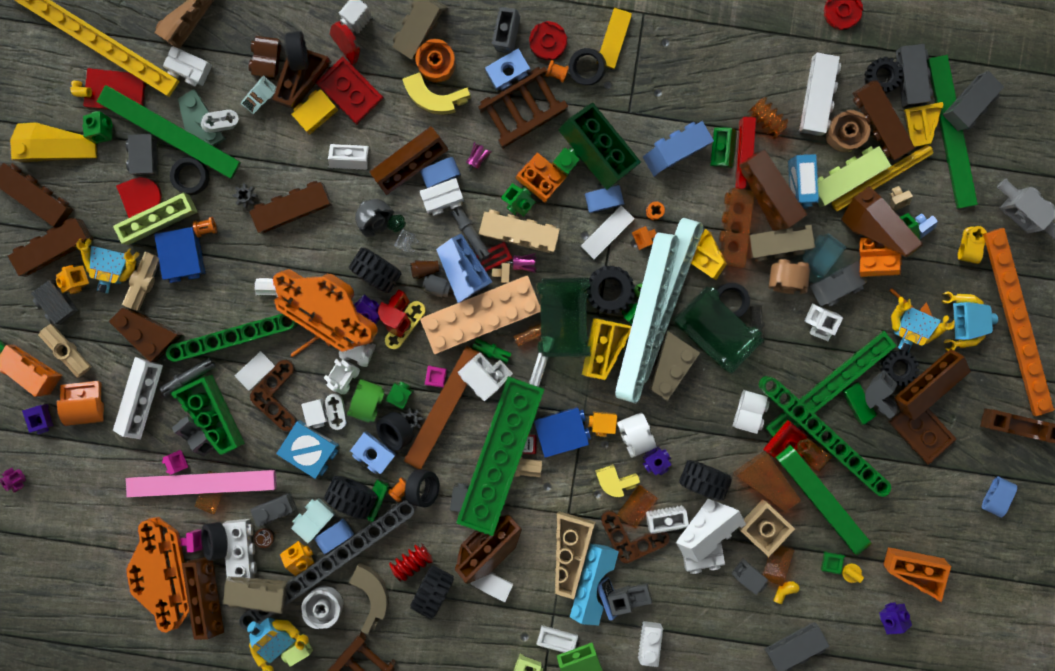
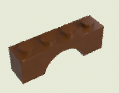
M984 408L980 427L1055 444L1054 423Z

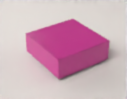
M428 366L425 385L444 388L447 369Z

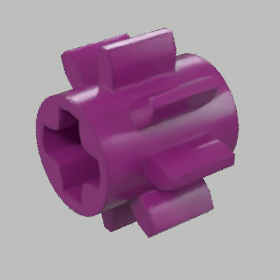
M11 467L3 472V478L0 479V483L6 491L12 489L15 493L24 487L23 482L26 481V478L20 469L14 471Z

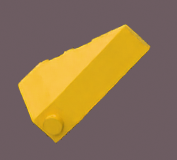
M40 123L17 124L10 139L11 159L18 162L97 158L96 144L84 138V135Z

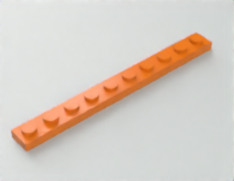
M999 228L984 233L983 236L1033 416H1039L1054 411L1005 228Z

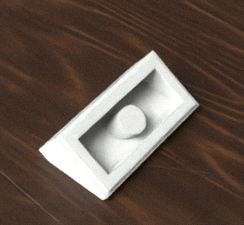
M330 144L329 167L367 170L369 146Z

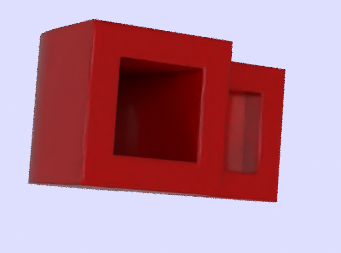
M398 289L395 295L390 298L388 305L383 302L380 303L378 315L385 328L390 333L401 338L411 324L407 314L403 312L410 301L405 292Z

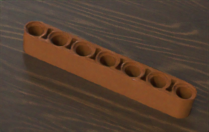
M469 346L465 347L406 455L405 463L418 470L422 469L468 384L462 380L458 372L479 353L478 351Z

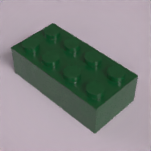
M593 102L570 117L558 129L606 190L641 163L639 158Z

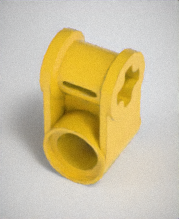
M967 227L963 231L957 255L958 260L975 264L981 262L985 245L983 234L987 233L983 227Z

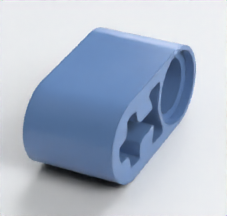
M453 157L420 170L427 188L455 179L461 175Z
M620 185L610 187L608 190L604 188L585 194L589 213L624 205Z
M999 476L996 477L983 500L982 509L1000 518L1007 513L1017 492V485Z
M343 518L313 539L323 554H326L349 539L354 533Z

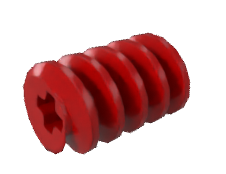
M422 543V547L414 545L415 552L408 549L409 556L402 553V561L395 558L396 565L391 562L389 563L393 574L400 582L401 579L407 581V575L412 577L414 571L419 572L420 566L425 568L427 566L426 561L428 563L433 562L432 556Z

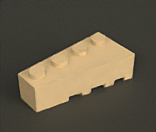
M489 209V212L484 211L479 235L553 254L560 229L549 224H545V226L537 224V221L526 219V221L519 220V217L508 214L507 217L502 216L499 211Z
M560 511L557 513L555 594L570 599L575 598L595 527V521Z

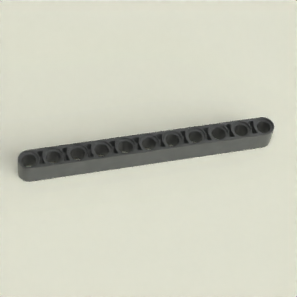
M407 499L401 501L374 520V522H371L317 560L306 570L287 582L284 606L408 520L414 514L416 506L410 504ZM402 505H409L411 512L404 513L401 509ZM393 516L396 520L395 524H388L386 517ZM377 527L380 530V534L373 535L370 528ZM361 538L364 541V546H357L355 539ZM339 550H347L348 557H342ZM324 561H331L333 567L326 568L324 566ZM308 572H315L317 579H311L308 576ZM293 583H299L301 585V590H295L293 588ZM248 609L240 617L239 624L244 630H247L250 623L246 620V616H251L256 623L260 624L276 612Z

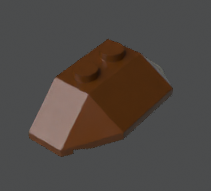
M510 515L499 517L493 536L475 530L460 546L455 571L466 584L489 575L516 548L522 528Z

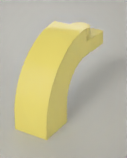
M420 72L402 79L414 103L423 110L433 114L445 115L455 113V104L458 106L466 104L468 99L471 98L468 88L443 96L432 93L425 86Z

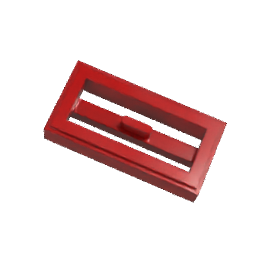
M505 241L488 249L489 253L502 247L504 251L480 263L484 265L505 254L508 257L484 268L486 272L513 259Z

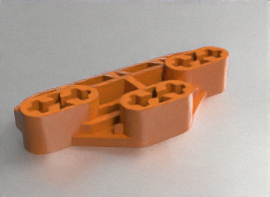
M290 269L274 275L273 284L278 298L274 299L276 309L338 350L347 351L357 346L370 344L378 332L376 324L356 311L351 300L354 296V290L341 279L332 274L304 278ZM283 297H285L288 300H290V298H293L291 304L285 301ZM302 308L303 310H305L306 312H308V313L311 314V315H312L314 312H315L316 314H315V316L312 318V317H310L309 315L305 314L304 312H302V311L299 310V309ZM322 323L327 324L333 329H336V327H338V330L335 333L326 326L322 325ZM347 337L348 339H350V340L353 341L354 343H350L349 341H347V340L344 339V338Z
M153 517L139 524L138 533L140 541L128 564L126 573L131 595L155 616L156 626L161 632H169L178 629L189 614L182 569L184 557L179 532L160 517ZM161 525L168 530V532L165 534V541L163 538ZM168 550H171V551H172V552H168V556H169V561H170V566H171V567H168L167 558H166V553H165V551H168ZM176 576L177 578L173 579L176 593H173L170 577ZM181 602H182V604H181V605H178V607H179V612H180V613H184V614H183L182 617L179 619V615H178V610H177V605H176V603H181Z

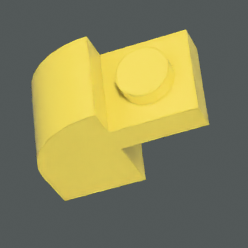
M614 465L595 470L602 489L614 497H623V488L630 490L637 487L636 484L640 483L636 473L619 479Z

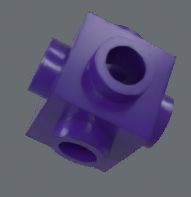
M364 294L354 304V307L358 313L376 324L380 320L378 315L379 304Z
M657 447L645 452L646 455L643 456L645 462L643 465L648 473L653 472L656 476L657 474L663 475L669 470L668 467L671 465L669 460L671 457L665 449L661 450ZM661 459V463L655 465V460Z
M888 603L879 612L880 620L887 634L905 633L912 626L910 614L905 604Z

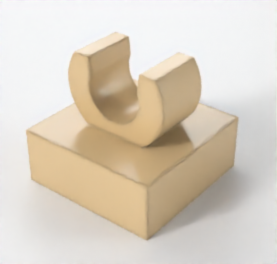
M899 186L893 188L892 193H890L891 201L889 206L893 211L910 205L913 197L911 192L908 190L902 193Z
M502 263V269H492V277H501V283H509L510 263Z

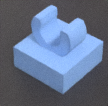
M921 213L915 218V221L919 224L920 239L936 228L938 221L934 216L926 219Z

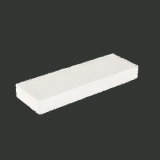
M620 206L580 247L594 260L634 218Z

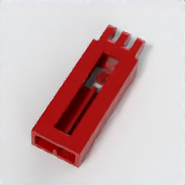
M743 117L739 121L735 189L737 191L743 190L746 187L747 181L739 165L754 155L755 117Z

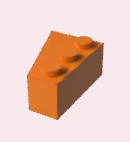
M6 345L0 354V372L8 375L35 397L50 395L62 377L60 373L16 345Z
M888 547L884 561L887 571L942 602L951 569L949 563L944 558Z

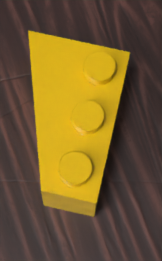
M593 318L582 375L606 380L617 360V356L626 344L632 326Z

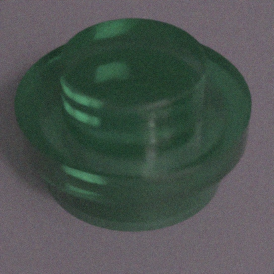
M393 215L388 220L387 227L389 230H393V232H399L406 225L403 215Z

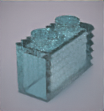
M829 233L819 235L814 242L815 248L812 251L808 250L802 257L804 263L809 264L811 273L818 278H823L846 249L845 245Z

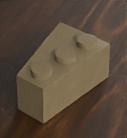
M438 0L413 1L411 5L413 9L410 15L407 14L402 22V25H404L402 30L398 31L393 38L395 43L392 47L411 60L416 59L418 48L428 41V36L433 27L436 28L439 24L437 20L442 11L446 13L449 8Z
M812 224L805 225L804 227L746 236L749 258H755L756 262L767 260V256L774 255L775 259L786 257V253L793 252L794 256L805 254V250L815 248Z
M666 331L649 389L668 401L700 352L669 331Z
M228 576L225 582L223 604H227L232 608L245 607L281 613L285 605L287 581Z

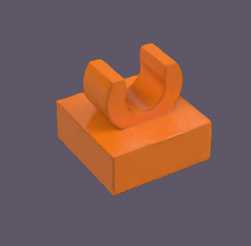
M646 226L632 232L639 250L652 245V238L657 234L655 229L648 231Z

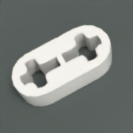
M233 110L210 112L203 116L201 127L208 133L230 130L237 125L239 118ZM227 116H229L230 119H233L232 123H229L228 120H225ZM208 119H210L211 122H215L213 126H210V124L207 123Z
M333 393L326 398L325 406L330 427L339 430L346 426L347 417L343 398L339 394ZM332 397H335V400H339V403L336 404V411L334 410V405L329 403ZM335 413H338V418L343 420L340 426L337 423H333V420L336 419Z

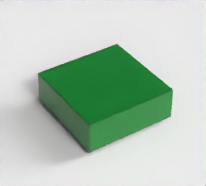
M824 551L821 570L841 575L845 556Z

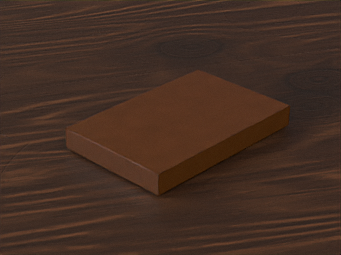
M929 408L916 420L910 419L900 411L889 421V424L927 465L933 462L957 440Z

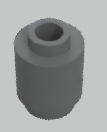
M430 274L429 278L425 277L422 288H425V293L440 298H447L451 285L447 279Z

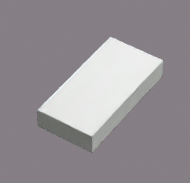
M542 625L537 645L565 653L576 648L578 635Z

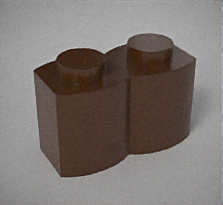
M256 36L255 41L252 40L251 42L253 59L249 61V71H251V75L254 77L262 78L264 75L267 79L277 80L281 41L276 38Z

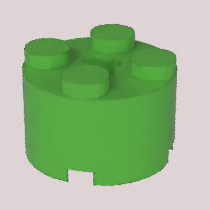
M360 379V385H357L347 415L368 423L370 421L374 422L378 412L376 404H381L384 390H382V386Z

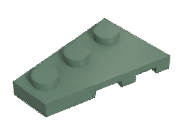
M195 89L178 98L186 131L212 146H216L226 140L221 131L208 133L202 129V118L210 112ZM210 119L207 120V123H209L210 126H213V124L215 123L211 122Z

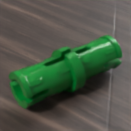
M476 338L475 343L481 346L473 344L472 349L486 354L488 358L493 357L507 364L509 359L502 355L510 358L511 352L496 347L494 343L491 345Z

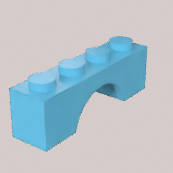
M590 543L570 618L580 624L599 626L604 607L597 600V587L602 577L614 570L619 551L605 545Z

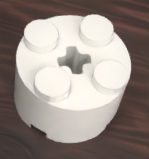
M642 412L617 422L621 432L620 435L624 444L627 445L631 458L656 448L654 437L651 435L650 427Z
M326 585L314 588L302 603V617L305 623L314 629L331 627L343 610L344 602L339 592ZM321 605L325 606L323 610L320 609Z

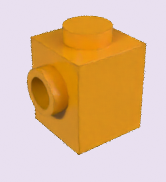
M593 411V416H589L588 427H592L591 431L596 432V436L607 437V433L615 434L617 414Z

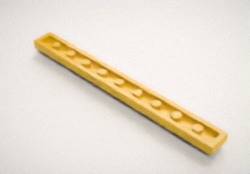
M14 0L168 97L171 96L180 82L51 0Z

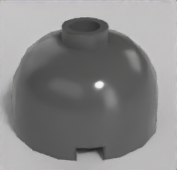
M380 199L365 200L359 205L355 221L364 236L373 237L376 235L374 232L379 229L383 232L394 220L392 213L394 211L386 202Z

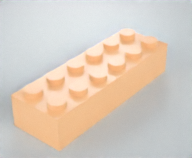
M527 275L422 317L420 320L433 353L437 354L542 312Z

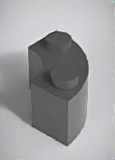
M858 261L841 268L810 286L820 306L827 303L829 306L839 302L838 298L852 291L854 294L864 289L862 285L867 283L868 279L867 277H860V264Z

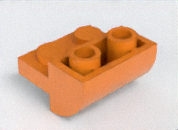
M537 152L516 175L515 179L546 203L567 176Z
M868 237L860 238V277L901 275V254L886 248L885 245L879 242L870 241Z
M100 381L60 385V401H57V410L63 425L104 422V403L101 402Z

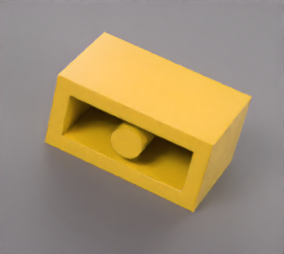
M321 89L312 92L308 96L309 99L304 104H298L292 113V116L309 135L338 111L337 107Z

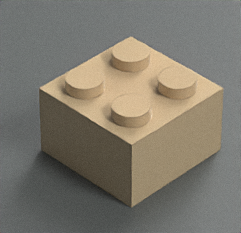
M763 499L744 518L746 525L742 528L738 527L768 557L795 530L790 523Z

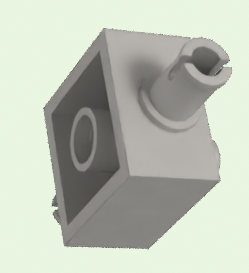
M1007 179L1000 182L997 188L1008 197L1000 209L1026 233L1045 230L1055 239V223L1053 222L1055 218L1054 204L1045 201L1041 197V193L1035 188L1027 187L1018 190Z

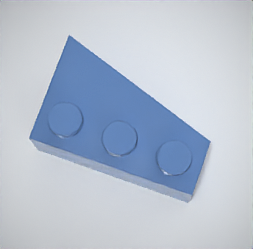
M703 121L698 124L692 122L684 127L685 131L680 132V130H677L669 135L670 139L665 141L662 138L654 143L655 147L643 156L653 176L658 175L668 167H672L675 163L691 156L714 141Z

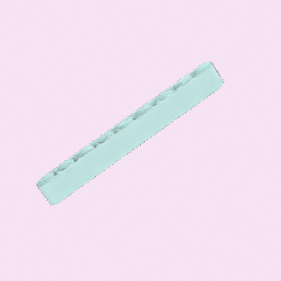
M682 218L675 232V235L679 238V246L644 383L647 382L701 238L703 232V224L701 222Z
M659 232L655 235L615 393L618 399L637 403L640 399L679 246L677 235Z

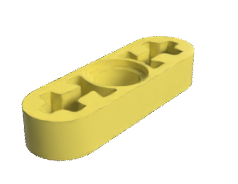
M414 301L404 311L406 314L409 313L411 315L414 312L412 307H417L418 305L421 306L420 310L422 312L421 314H415L413 317L417 319L415 322L408 317L411 321V327L405 331L404 337L397 338L398 345L390 344L391 340L389 338L396 335L390 332L387 334L385 344L388 348L397 349L401 347L419 323L420 318L424 316L426 308L423 303Z

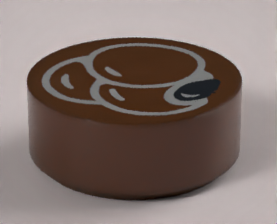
M261 528L255 533L254 541L257 546L266 548L274 542L275 536L271 529Z

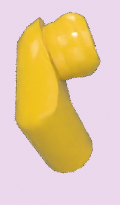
M81 81L71 82L72 87H70L72 95L76 97L92 96L91 88L82 87Z

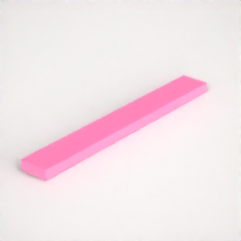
M276 470L126 478L127 497L276 490Z

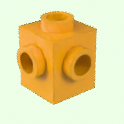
M69 265L61 268L62 271L56 274V283L62 293H79L82 291L81 288L89 284L83 265L77 267Z
M299 541L280 554L285 568L294 576H297L314 564L311 548L308 545L304 546Z

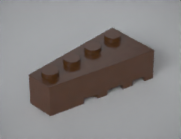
M765 149L756 152L739 165L773 231L790 228L807 215Z

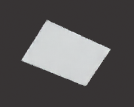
M260 351L235 377L249 391L275 365Z

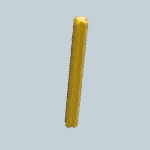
M925 145L831 203L833 209L840 211L850 205L853 198L870 186L874 190L933 154L932 147Z

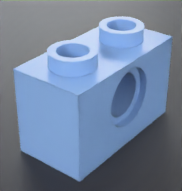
M518 48L485 67V72L496 91L500 89L505 91L512 86V82L516 80L520 82L527 78L530 68ZM505 68H512L514 73L506 76L503 71Z
M367 431L362 434L350 450L353 453L352 456L357 461L362 462L363 460L368 464L367 468L375 474L377 472L381 474L396 455L394 451ZM369 449H374L377 452L375 459H371L368 456Z

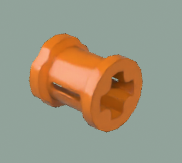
M551 60L545 76L559 79L561 83H564L569 66L563 67Z
M657 201L652 202L646 208V216L651 220H658L665 212L664 205ZM651 207H658L659 209L657 212L659 214L656 213L655 215H653V210L651 209Z
M209 217L208 220L193 221V229L197 238L203 234L217 233V226L213 217Z
M402 477L392 489L387 491L399 503L405 495V485L407 482Z

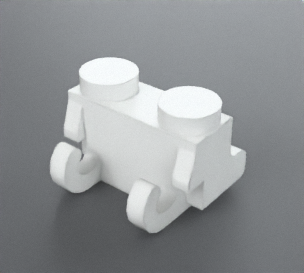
M347 337L344 338V339H346L347 341H349L350 343H354L353 341H351V340L348 339ZM372 343V345L366 344V346H357L351 350L339 351V357L344 360H356L358 365L367 367L376 345Z
M335 359V366L329 375H325L324 379L328 382L327 386L332 391L346 394L350 388V381L359 375L360 369L347 360L342 359L340 361Z

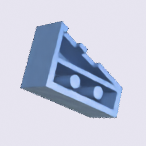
M462 234L451 238L436 249L458 303L492 283L489 275Z

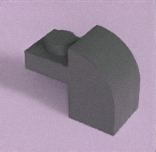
M885 370L872 379L866 390L865 399L870 409L877 405L879 411L890 419L896 415L899 408L889 396L894 392L897 383Z
M186 416L172 429L175 434L187 440L193 452L204 457L214 447L205 437V433L201 428L197 427L193 422L194 420Z
M648 583L632 587L630 585L614 590L608 596L613 616L632 612L634 607L652 604L653 602Z

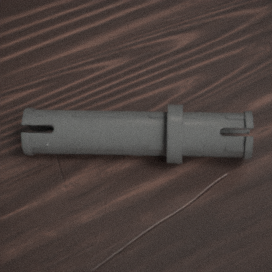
M461 206L455 208L457 211L453 210L451 214L458 222L460 231L464 232L480 261L487 259L486 256L490 257L491 254L474 229L472 220L468 219Z
M208 357L183 374L174 376L173 380L159 387L160 391H165L163 395L168 397L172 392L215 368L216 365L214 362L211 363L212 358Z

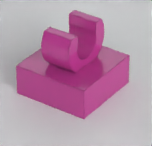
M181 450L162 457V463H165L168 469L166 473L170 475L188 468Z
M201 530L187 532L186 538H180L181 546H187V552L202 550Z

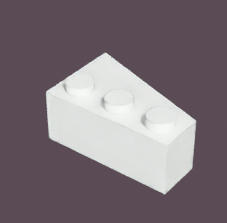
M707 499L676 543L683 556L700 562L717 548L718 543L725 538L729 539L733 531L738 527H744L746 523L739 510Z

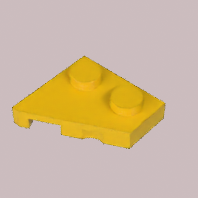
M943 102L904 110L908 136L914 147L932 143L934 131L944 105Z
M705 229L691 264L717 280L727 263L711 232Z

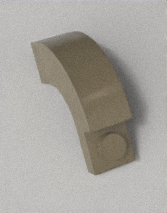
M359 562L349 583L365 591L370 599V612L361 630L368 634L370 629H375L379 619H384L389 597L387 587L381 576L371 567Z

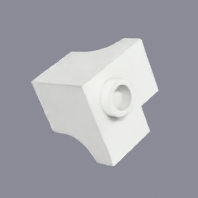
M812 303L804 321L813 325L809 332L811 335L829 341L830 337L836 334L843 317L838 313Z

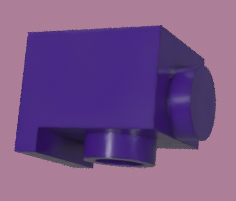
M48 404L22 411L29 433L36 431L37 435L49 431L48 427L54 426L48 410Z

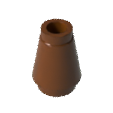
M415 260L414 263H410L413 278L420 279L439 272L438 261Z

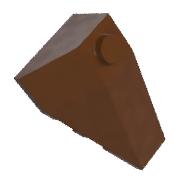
M870 186L853 198L841 218V222L853 233L868 237L872 242H879L885 245L886 248L908 257L923 246V243Z

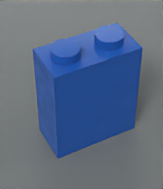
M193 227L154 234L162 280L176 283L181 282V278L184 277L192 280L200 278L201 274H206L200 240L196 237Z
M578 407L534 419L545 458L589 445L588 440L591 439L588 428L584 429L583 422L586 421L583 410L579 411Z

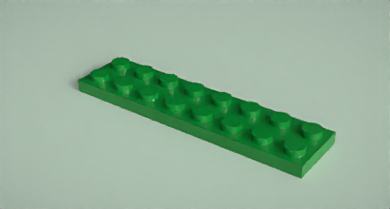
M509 376L507 377L460 510L457 524L493 536L545 389Z

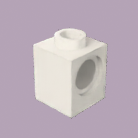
M323 398L301 404L307 427L313 425V429L325 426L324 422L328 421Z

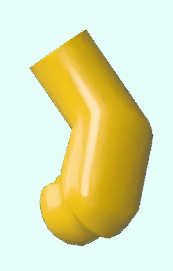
M794 581L780 584L773 601L783 604L786 595L799 591V585Z

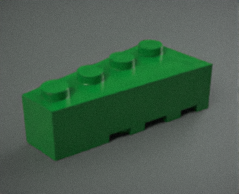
M213 375L202 377L171 393L181 403L184 411L188 412L193 418L196 426L200 427L205 433V437L220 455L245 444Z

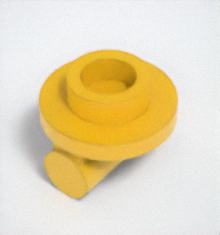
M854 563L847 564L842 570L843 578L847 582L861 583L864 579L861 568Z

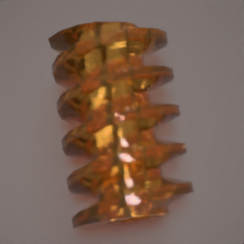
M764 97L748 112L753 111L751 117H759L756 122L757 124L764 122L762 129L769 127L768 135L773 132L775 133L773 140H775L788 127L789 119L787 118L782 121L781 119L784 114L776 115L778 108L771 110L773 103L765 104L767 97Z

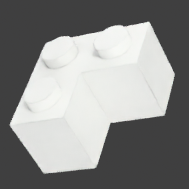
M480 352L458 372L462 380L468 383L475 394L481 397L483 401L498 390L507 380V377L513 374L501 360L492 366Z

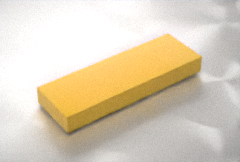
M617 8L613 9L600 50L606 61V67L615 69L632 13Z

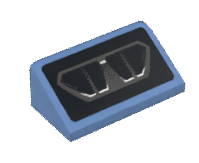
M604 577L600 580L597 589L607 616L611 621L618 616L612 615L608 600L609 594L614 589L610 578Z

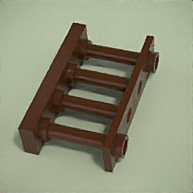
M539 67L535 68L529 73L530 76L495 97H487L480 102L481 105L478 106L480 113L487 110L501 134L498 143L502 149L568 110L565 100L562 102L557 101L542 77L547 71L545 67L542 69ZM535 80L550 103V109L545 112L543 110L540 111L526 87ZM517 91L521 92L534 114L533 119L528 122L523 120L510 98V95ZM502 100L517 123V129L512 132L506 129L493 107Z
M361 631L327 671H339L343 666H348L353 671H365L353 660L352 655L356 651L364 654L382 671H395L394 665L396 661L392 659L387 665L365 646L366 643L364 641L367 636Z

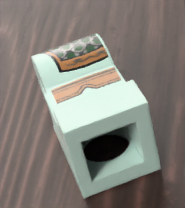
M263 75L242 100L241 105L254 114L261 105L274 95L276 86Z

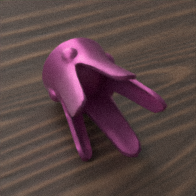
M475 141L471 155L466 163L471 165L469 171H471L472 167L479 170L481 163L492 152L486 150L481 155L484 147L479 144L475 147Z
M536 253L524 256L514 255L513 262H508L513 264V270H525L536 273V268L529 266L535 264L534 260L537 257L534 255Z

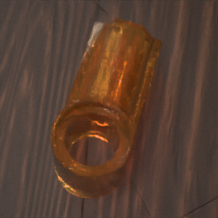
M808 438L800 440L797 444V451L818 472L832 458Z

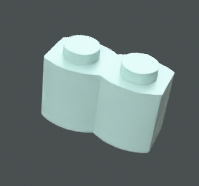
M320 498L316 501L312 499L305 507L307 511L303 515L299 513L292 521L294 525L291 529L307 543L336 514Z

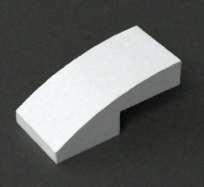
M491 572L489 575L471 582V585L505 602L513 583Z

